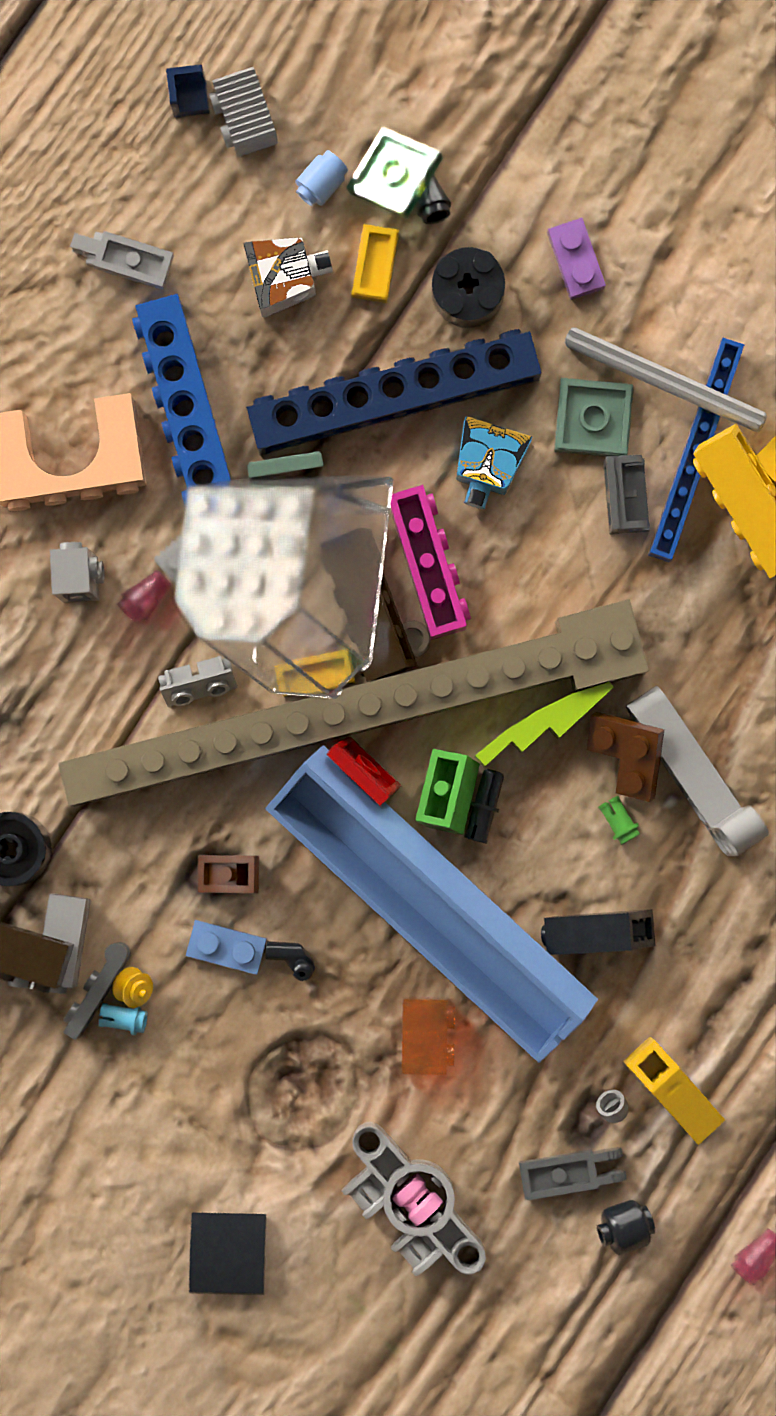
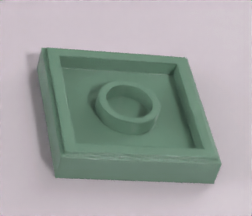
M561 378L554 452L605 457L628 455L634 384Z
M318 451L250 462L247 468L249 478L324 465L322 453Z

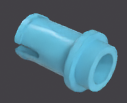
M103 1003L99 1014L103 1018L99 1019V1027L130 1031L131 1035L135 1036L137 1032L144 1033L148 1012L141 1010V1006L131 1009Z

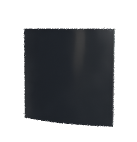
M192 1212L189 1294L264 1295L266 1214Z

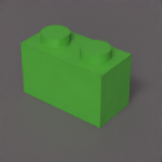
M433 749L415 821L431 829L463 835L480 763L468 755Z

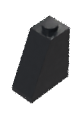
M653 909L545 917L544 925L541 929V940L550 955L632 951L656 946Z

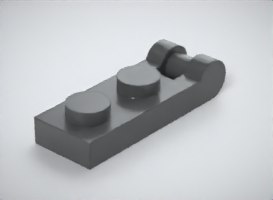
M117 942L106 948L105 959L107 962L100 973L96 970L93 971L83 987L88 993L82 1003L74 1002L63 1021L68 1025L63 1033L74 1040L82 1037L111 990L116 976L124 969L130 959L131 950L126 943Z

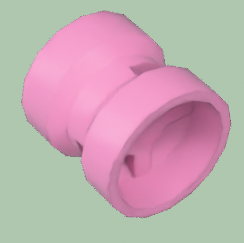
M418 1173L408 1179L391 1197L398 1207H404L408 1211L409 1219L415 1226L423 1223L443 1202L436 1192H430L425 1187V1180Z

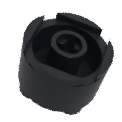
M464 247L449 252L438 261L432 277V299L436 310L447 321L462 328L479 327L491 320L502 305L505 292V277L500 264L490 252L473 247ZM464 282H470L474 286L473 294H466L465 289H462Z
M19 812L0 813V885L20 886L28 884L37 879L49 864L53 854L50 836L42 823L34 817ZM7 841L17 842L18 847L15 849L17 856H6L5 852L9 849L6 844Z

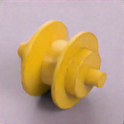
M127 967L116 976L112 992L118 1001L124 1002L130 1008H137L145 1004L150 998L153 991V980L148 974L142 973L138 968Z

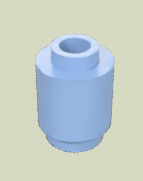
M327 150L323 156L318 155L296 179L295 182L299 187L296 193L310 206H313L314 203L323 206L345 181L344 175L348 172L347 166L335 154Z

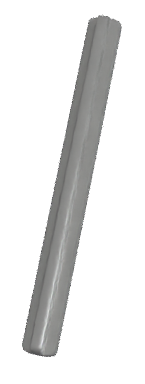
M572 327L566 335L564 343L568 348L750 430L760 432L766 422L767 414L578 328Z

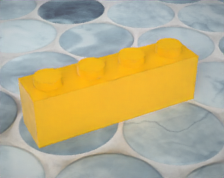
M736 423L699 444L693 453L695 456L693 463L702 478L708 477L714 487L712 493L721 509L727 508L732 516L733 521H731L736 535L740 540L746 539L752 549L750 555L755 566L760 571L765 570L768 577L772 578L776 575V487Z

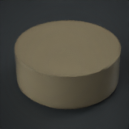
M418 621L403 623L414 657L422 656L427 652L431 643L427 627Z

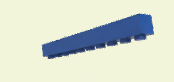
M722 338L705 386L728 395L744 344ZM699 406L648 556L669 563L673 559L700 479V474L693 463L695 458L693 453L699 444L714 436L720 419L719 415Z

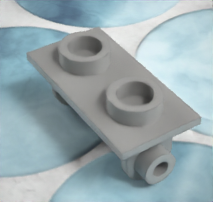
M222 656L197 662L199 674L194 676L192 675L190 664L165 670V674L158 676L161 686L159 688L167 707L173 705L184 706L190 704L195 699L206 696H221L229 690L238 688L232 672L233 668L230 658L222 659Z

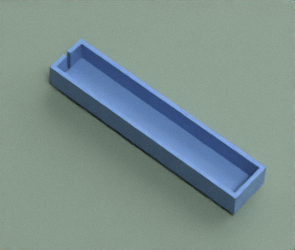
M324 745L321 746L301 765L265 809L540 1063L559 1045L562 1039L564 1040L584 1021L598 998L386 802L381 806L377 804L326 755L329 750Z

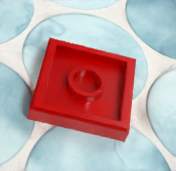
M351 736L335 744L326 753L334 763L380 806L401 787V784Z

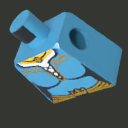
M467 416L465 417L456 480L469 484L464 500L466 505L485 509L490 491L502 495L506 494L529 449L532 436Z

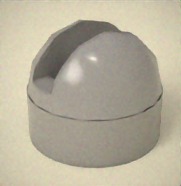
M617 1090L604 1092L596 1103L599 1114L609 1123H619L628 1115L629 1107L627 1100Z

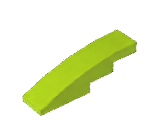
M606 682L573 693L535 711L504 731L474 757L485 767L510 743L522 753L547 729L559 739L613 689V685L610 682Z

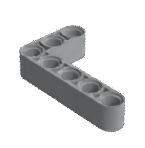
M658 686L653 687L626 705V709L634 722L665 729L660 761L726 856H738L770 834L760 816L751 806H740L666 695Z

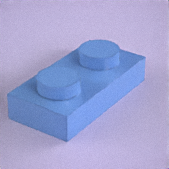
M195 920L186 956L257 975L267 938Z

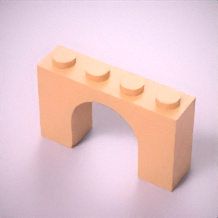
M131 393L94 399L100 437L99 449L94 460L86 469L71 476H54L44 472L37 466L32 452L28 417L22 410L0 413V504L3 507H8L9 511H21L31 508L30 503L44 501L45 505L53 506L66 503L67 497L81 496V500H93L102 498V492L117 490L118 495L139 492L138 487L146 486L147 481L135 400Z

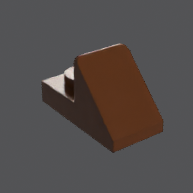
M198 855V892L259 893V856Z

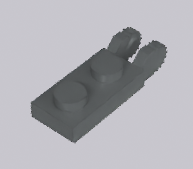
M616 1147L594 1152L591 1149L519 1161L525 1200L599 1189V1185L627 1180L626 1171L612 1170L597 1175L595 1162L612 1161L623 1157L622 1148Z

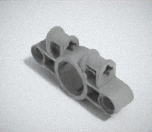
M367 1122L358 1126L353 1136V1149L367 1167L342 1189V1193L353 1198L364 1211L362 1216L366 1220L384 1206L389 1221L404 1233L394 1242L391 1249L394 1252L399 1251L413 1267L412 1273L415 1276L424 1272L443 1254L461 1273L474 1274L483 1267L486 1259L484 1245L454 1210L453 1185L447 1173L439 1165L431 1161L422 1159L410 1160L378 1124ZM369 1131L374 1132L380 1139L379 1146L374 1150L364 1149L359 1143L361 1134ZM422 1171L432 1174L431 1179L439 1188L444 1186L447 1198L442 1211L436 1210L428 1217V1222L415 1226L413 1222L406 1221V1215L398 1206L393 1207L391 1193L394 1185L397 1184L399 1187L409 1177L410 1172ZM467 1245L474 1246L479 1251L476 1260L470 1263L463 1262L458 1257L459 1250Z

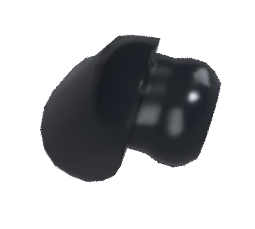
M267 941L266 960H285L294 972L293 976L299 981H306L312 977L315 970L314 960L301 944Z

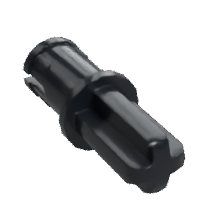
M491 769L483 771L475 802L471 801L470 804L473 806V810L464 838L487 844L494 813L499 812L496 806L504 780L503 773Z

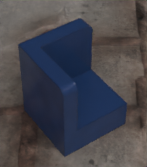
M191 65L166 68L169 100L174 118L210 114L203 66Z

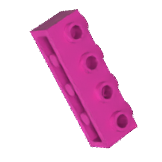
M420 485L388 495L390 511L431 641L466 630V620H470L471 616L465 598L459 600L455 586L459 585L460 581L454 563L448 565L444 551L449 549L444 529L437 530L433 516L438 515V510L433 494L426 495L424 486Z

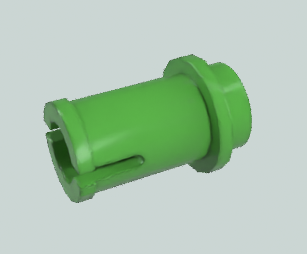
M619 795L608 800L610 804L605 802L598 807L615 834L612 838L614 840L618 839L621 845L640 835L637 829L639 824L633 823Z

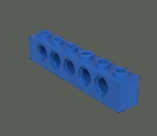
M178 293L135 305L138 317L132 318L138 340L145 338L148 351L143 352L142 357L147 373H154L158 386L152 387V392L157 408L164 407L168 420L161 423L167 443L174 442L177 455L171 458L177 478L184 476L187 490L182 491L181 494L187 513L194 511L197 520H199V516H204V511H210L215 516L239 509L240 507ZM170 332L174 335L170 345L160 347L155 344V340L160 333ZM179 366L184 369L181 379L174 382L166 380V371L170 367ZM187 400L194 404L193 411L189 415L178 416L175 414V407L179 402ZM192 435H199L204 438L202 447L197 451L185 449V441ZM207 469L214 473L213 480L209 485L198 486L195 484L194 479L199 471Z

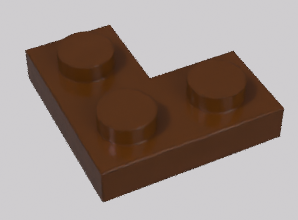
M600 712L592 714L586 750L620 759L616 793L646 802H651L655 799L665 729Z

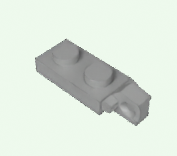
M106 231L103 233L95 232L94 238L74 233L70 245L72 252L86 256V264L93 266L94 269L161 290L164 289L174 258L173 252Z

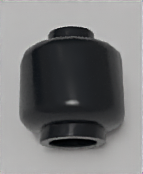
M628 1200L603 1210L601 1224L597 1225V1233L604 1247L610 1246L616 1254L623 1255L649 1245L651 1235L655 1233V1225L647 1206H641L634 1200Z

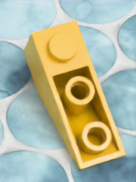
M652 1037L647 1038L623 1060L626 1066L698 1145L725 1121L723 1116Z

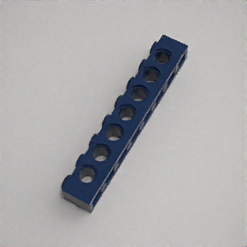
M520 329L510 330L500 334L499 340L486 343L485 339H477L464 344L465 349L451 352L450 348H443L431 352L428 359L415 361V358H405L395 362L394 368L380 371L379 367H372L360 371L357 378L345 380L343 376L334 377L324 381L323 387L310 390L309 386H301L288 391L289 396L275 399L273 395L253 400L254 405L247 407L259 454L264 455L540 381L542 372L530 331L521 333ZM500 354L507 358L509 365L502 370H497L489 364L488 360L493 355ZM459 364H467L472 367L474 374L468 379H460L454 374L453 370ZM425 373H431L438 378L439 382L435 387L427 389L419 384V377ZM392 382L398 383L403 387L404 391L397 398H389L383 393V389L387 384ZM354 392H362L367 395L368 402L363 407L356 408L348 403L349 396ZM320 401L329 402L333 406L332 412L326 417H319L313 413V407ZM288 410L295 412L298 418L292 426L285 427L277 422L282 412Z

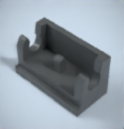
M642 455L606 456L603 465L609 534L650 531L644 458H642Z

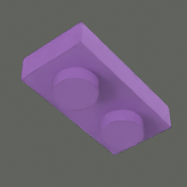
M583 218L549 228L547 234L570 300L605 289L606 284Z

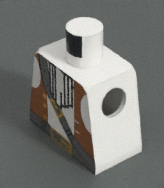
M302 238L243 243L262 318L316 295L312 277L333 272L328 251L307 256Z

